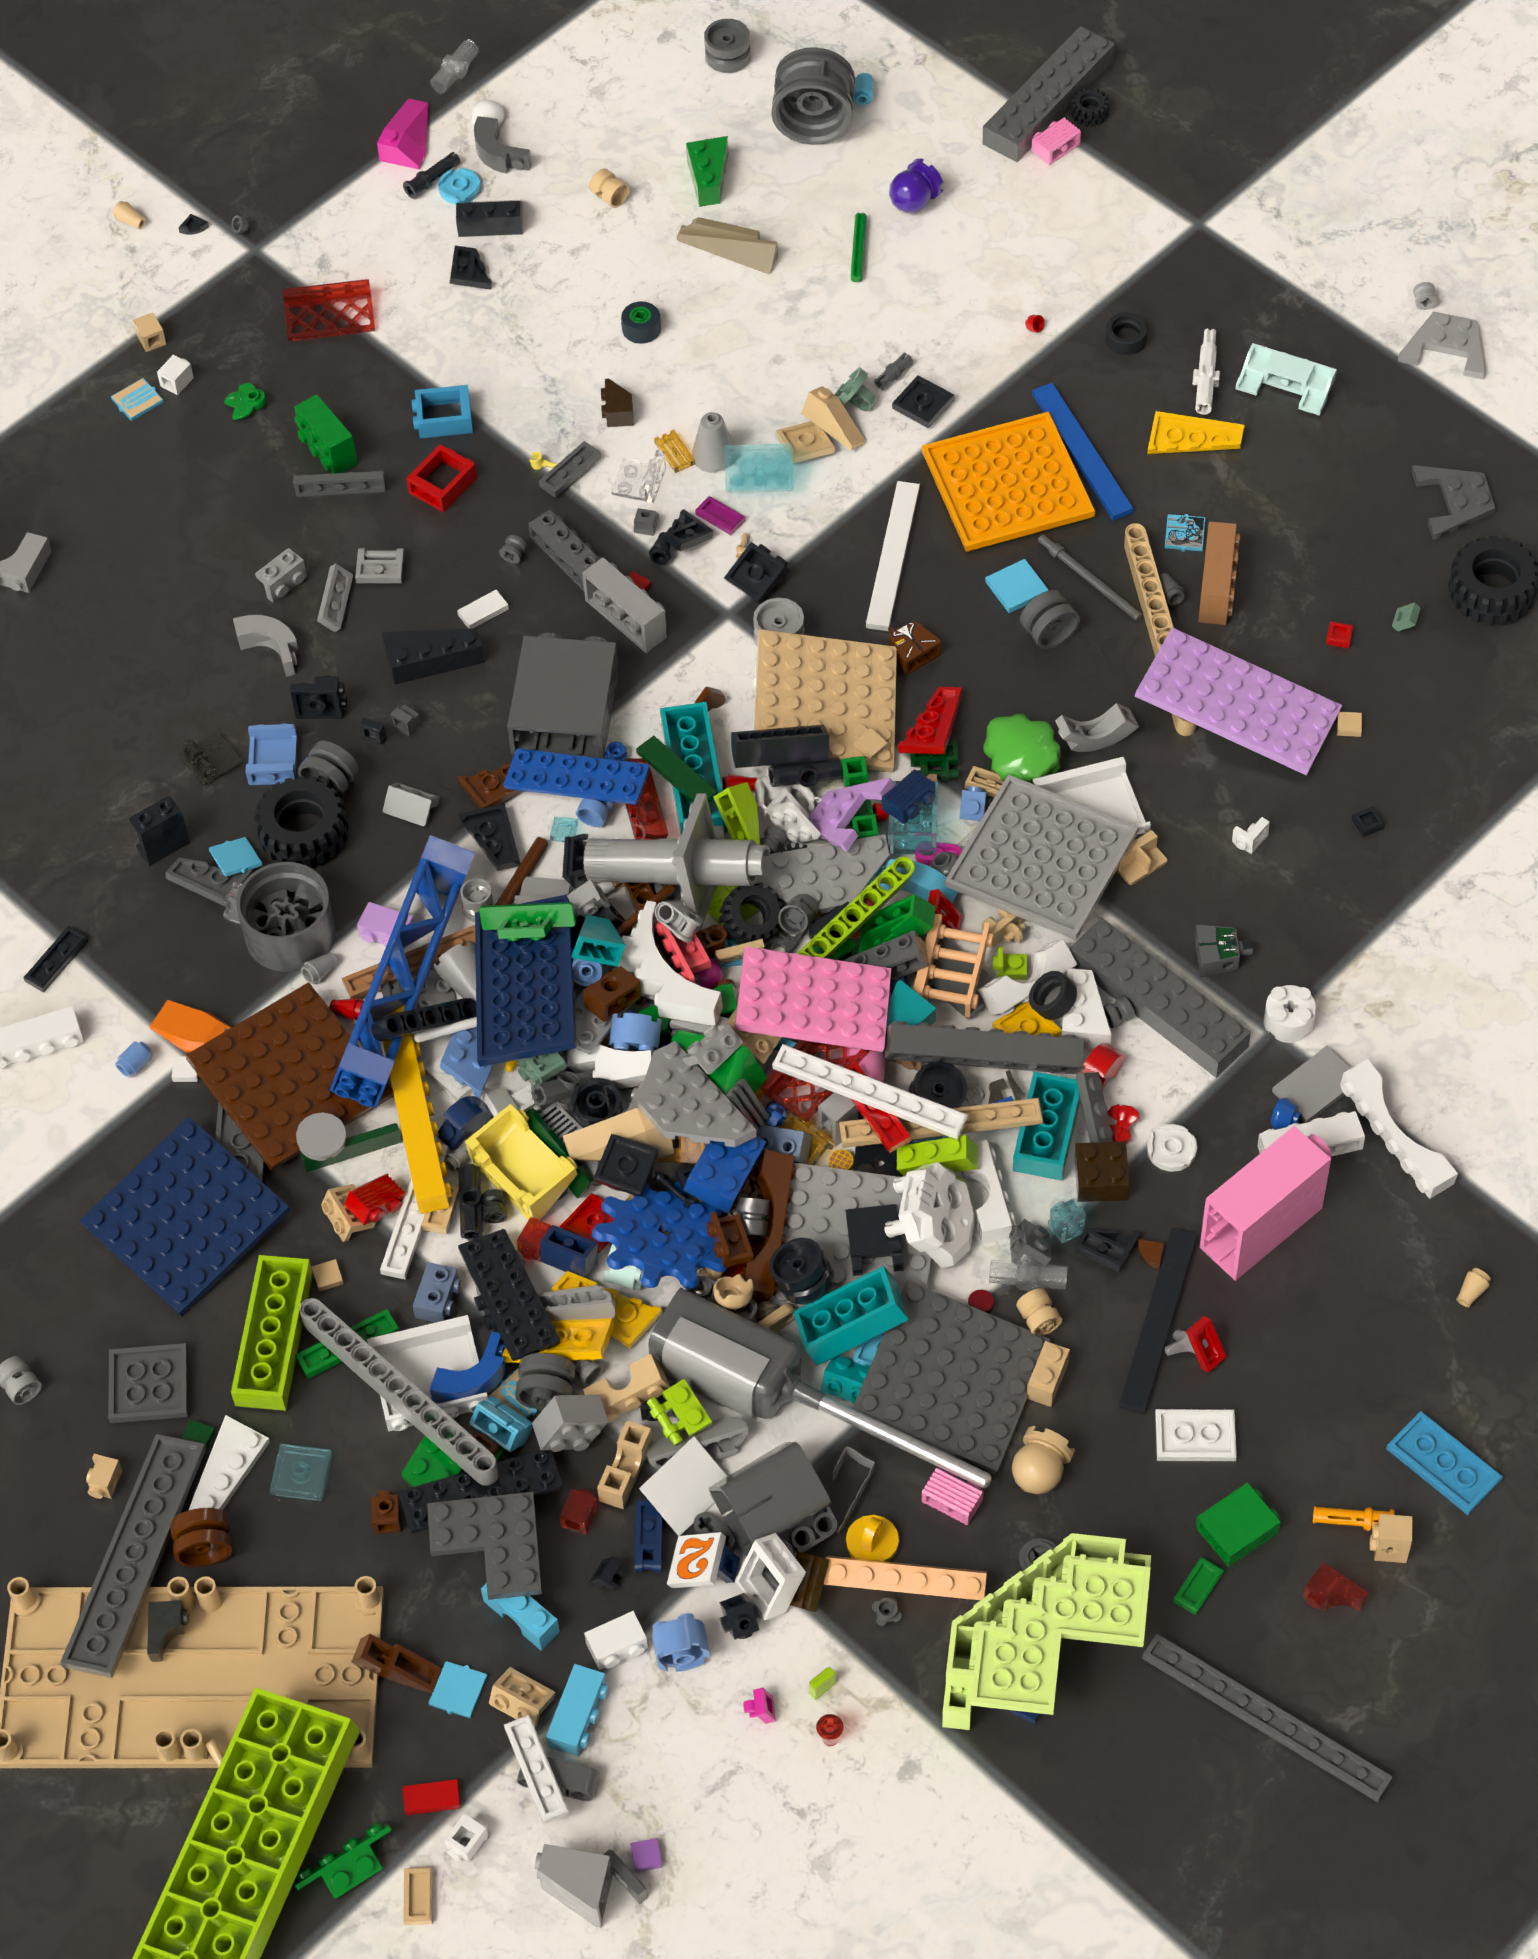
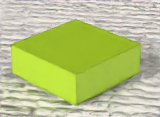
M827 1667L809 1681V1694L815 1700L836 1684V1673L831 1667Z

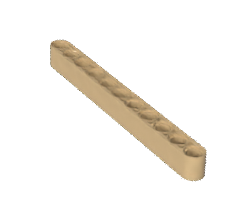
M1133 523L1125 529L1124 548L1156 657L1173 624L1146 530L1141 524ZM1172 714L1176 731L1180 735L1190 736L1195 733L1197 729L1196 724Z

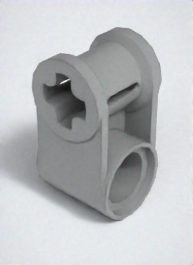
M664 901L655 908L656 919L684 942L691 943L693 940L692 935L697 927L703 924V919L680 901ZM669 908L672 910L671 916L669 915Z

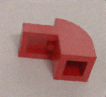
M1101 1043L1090 1053L1083 1066L1085 1068L1082 1073L1099 1072L1103 1091L1109 1078L1116 1077L1127 1055L1108 1043Z

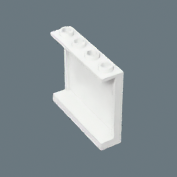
M1124 757L1033 779V784L1138 826V834L1134 840L1150 831V821L1145 822L1126 775Z
M468 1315L367 1339L368 1344L430 1399V1387L437 1367L463 1371L472 1368L479 1362ZM487 1392L435 1404L451 1418H455L459 1414L473 1413L477 1404L484 1400L486 1401L488 1396ZM380 1396L388 1432L393 1430L403 1431L409 1426H413L410 1421Z

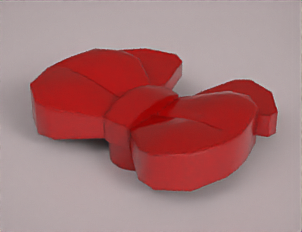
M1114 1105L1107 1111L1111 1118L1117 1120L1116 1125L1110 1124L1113 1132V1141L1126 1142L1127 1144L1132 1140L1130 1133L1131 1125L1139 1121L1140 1115L1138 1110L1131 1106Z

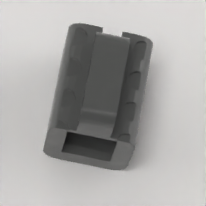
M784 1442L709 1487L710 1495L721 1515L731 1509L734 1510L724 1516L723 1519L736 1542L743 1550L751 1549L755 1540L776 1533L792 1555L796 1557L797 1551L803 1553L831 1536L837 1529L836 1518L829 1507V1503H831L830 1498L805 1452L797 1442ZM822 1517L827 1521V1528L823 1532L817 1526L819 1519ZM800 1530L805 1535V1541L802 1545H798L795 1540V1535Z

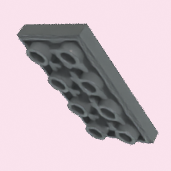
M927 934L921 938L924 942L926 941ZM946 937L939 939L938 945H941V948L961 951ZM940 957L939 959H934L933 962L936 968L966 974H973L975 966L973 963ZM983 969L981 970L977 989L994 979ZM939 978L929 979L928 985L932 989L964 995L968 994L970 984ZM976 990V994L979 995L977 1008L971 1010L970 1018L986 1006L978 990ZM948 1002L965 1017L964 1004Z

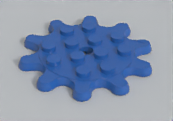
M675 1182L673 1186L684 1195L679 1182ZM646 1184L642 1197L633 1195L634 1199L624 1201L609 1196L602 1202L601 1209L609 1214L613 1221L597 1224L592 1230V1237L597 1241L610 1242L616 1247V1250L608 1256L606 1261L611 1269L620 1270L626 1266L637 1267L642 1272L640 1282L647 1288L658 1286L661 1278L664 1276H673L687 1289H694L698 1286L699 1278L696 1272L700 1268H710L716 1272H725L728 1267H723L720 1258H716L713 1248L715 1242L713 1237L709 1238L706 1223L710 1222V1213L716 1212L718 1217L722 1210L706 1202H694L687 1209L683 1205L684 1202L671 1190L668 1192H656L648 1184ZM661 1229L663 1231L669 1232L670 1235H665L664 1233H661Z

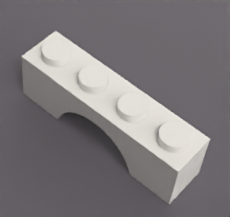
M1064 939L1052 941L1034 953V971L1024 983L1015 982L1006 975L996 977L977 989L991 1015L1000 1013L1002 1016L1007 1015L1015 1010V1004L1019 1002L1023 1004L1029 1001L1031 987L1043 974L1050 971H1059L1067 976V968L1071 969L1077 963Z
M987 1139L975 1142L979 1145V1169L961 1172L965 1180H971L980 1184L989 1195L986 1203L976 1210V1225L982 1244L1009 1238V1234L1015 1226L1013 1213H1008L1006 1207L1009 1206L1007 1192L1001 1190L1000 1184H1003L1000 1169L996 1170L994 1163H996L995 1151L993 1148L989 1149Z

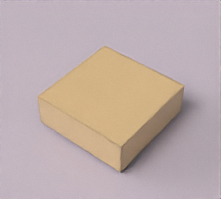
M1339 712L1337 716V736L1361 737L1362 713Z
M870 727L854 741L853 745L871 760L887 746V742Z
M336 1259L312 1266L319 1292L343 1285Z

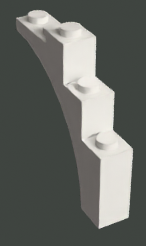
M647 901L644 909L639 911L638 924L636 928L632 929L630 937L622 936L626 946L618 967L622 966L627 971L635 972L634 976L641 981V993L655 996V1006H658L659 1017L710 1026L717 1025L723 1009L721 992L703 988L686 980L673 971L663 960L655 945L654 923H657L655 916L657 904L656 902Z
M598 1045L592 1054H587L576 1048L561 1051L564 1053L566 1065L576 1074L594 1069L593 1078L610 1080L617 1089L639 1086L640 1082L645 1080L653 1055L651 1050L630 1052L614 1050L602 1045Z

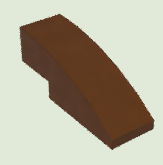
M368 1634L360 1639L351 1661L381 1677L428 1693L434 1691L442 1670L441 1667L399 1644L392 1646L372 1634Z

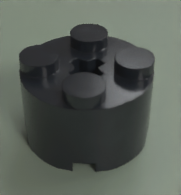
M591 1078L581 1086L579 1084L573 1091L571 1103L574 1120L583 1128L623 1112L621 1094L610 1080Z

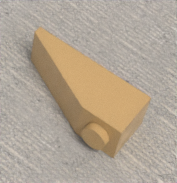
M821 386L808 393L801 412L802 415L850 450L865 443V439L844 405L831 390Z

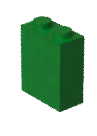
M1246 1483L1198 1515L1196 1529L1224 1563L1230 1567L1277 1535L1281 1520L1278 1513L1273 1508L1269 1509L1264 1503L1262 1494L1256 1488L1253 1489Z

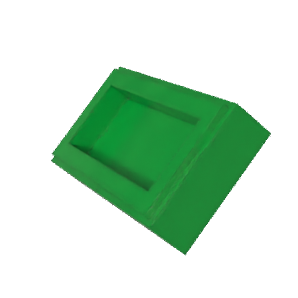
M1201 1557L1175 1595L1173 1602L1192 1614L1197 1615L1223 1576L1224 1570Z

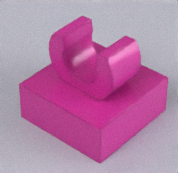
M763 1687L754 1689V1700L743 1702L744 1713H749L750 1718L758 1717L765 1724L776 1722L773 1696Z

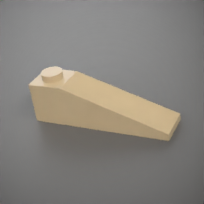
M638 1108L563 1136L569 1157L576 1161H600L611 1133L659 1149L656 1160L674 1155L672 1139L664 1138Z

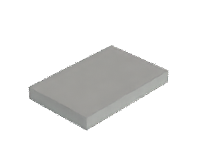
M1326 1046L1276 1084L1272 1092L1279 1099L1286 1097L1297 1105L1298 1112H1301L1300 1119L1307 1123L1345 1095L1340 1083L1343 1073L1351 1068Z

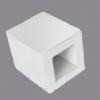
M172 355L157 371L160 386L176 395L194 378L191 364L186 359H181L175 355Z

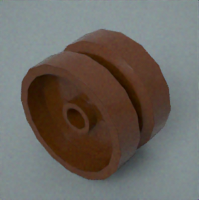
M197 1508L180 1513L172 1519L170 1523L171 1536L173 1541H175L173 1552L175 1561L178 1564L186 1567H206L223 1562L231 1556L233 1548L231 1537L228 1534L230 1527L226 1512L216 1508Z

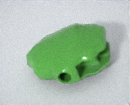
M1017 713L1012 716L996 717L988 724L983 752L988 758L992 759L991 771L997 773L1002 781H1005L1009 774L1033 784V779L1056 774L1059 771L1060 745L1055 742V732L1046 721H1030L1026 715Z

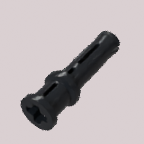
M451 152L428 170L419 171L416 177L403 183L405 193L410 198L415 199L419 192L429 189L432 182L460 163L459 156L455 152Z

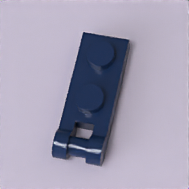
M636 1500L635 1573H643V1570H653L654 1573L662 1572L663 1517L649 1500ZM643 1553H653V1559H643Z

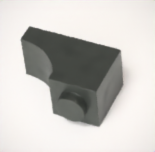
M181 1600L149 1602L147 1655L151 1662L162 1661L168 1643L177 1635L184 1634L185 1625H189V1610L185 1609Z

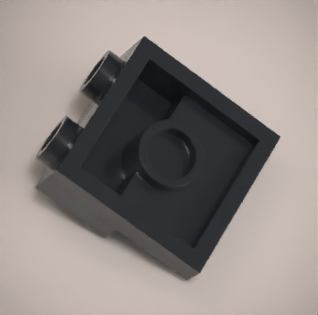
M750 542L724 579L761 604L773 587L777 589L790 573V570L787 568L788 563L782 557L777 555L775 558L770 555L771 551L764 545L760 544L757 546Z
M315 676L314 684H291L290 693L296 719H342L343 710H347L348 700L347 696H344L345 684L344 682H339L338 676Z

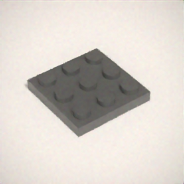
M186 1343L109 1349L108 1419L110 1424L188 1417V1347Z

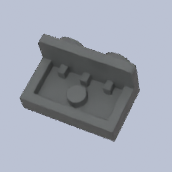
M1026 1219L1019 1226L1015 1225L1009 1234L1011 1262L1017 1264L1022 1256L1026 1254L1046 1266L1051 1260L1050 1235L1043 1226L1034 1225Z

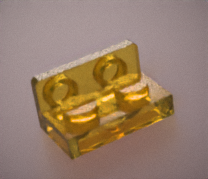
M790 1114L780 1128L802 1131L812 1135L807 1165H815L827 1148L830 1150L834 1148V1145L829 1142L831 1137L820 1129L817 1132L810 1126L813 1123L803 1115L796 1117Z

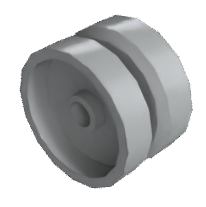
M773 598L761 603L754 612L753 627L756 647L759 629L805 635L804 615L796 602L786 598Z

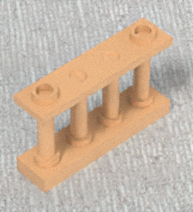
M935 913L933 928L928 931L925 941L929 966L918 970L913 990L925 1000L932 998L964 1004L965 1017L970 1018L971 1010L976 1009L979 995L976 994L986 949L987 947L991 948L994 934L990 933V923L985 922L982 934L946 928V925L942 924V915ZM946 937L980 943L978 954L941 948V945H938L939 939ZM940 957L975 964L973 974L936 968V965H933L934 959H939ZM939 978L970 984L968 994L964 995L932 989L928 985L929 979Z

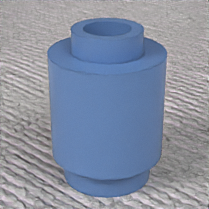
M134 1041L117 1058L116 1068L128 1078L131 1075H136L151 1060V1049L142 1041L140 1043Z

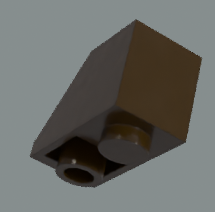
M605 379V388H601V401H605V405H601L602 418L607 420V427L634 426L632 394L611 379Z

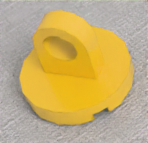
M877 1515L863 1516L855 1520L848 1529L846 1545L852 1558L890 1562L898 1550V1531L893 1523L885 1517Z

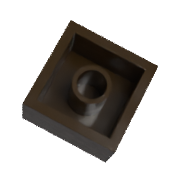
M1126 1142L1075 1143L1074 1159L1077 1202L1128 1200L1129 1174Z

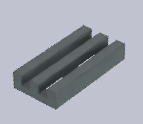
M739 1079L726 1094L729 1101L752 1124L757 1133L759 1131L758 1127H762L764 1124L763 1120H767L770 1116L746 1080Z

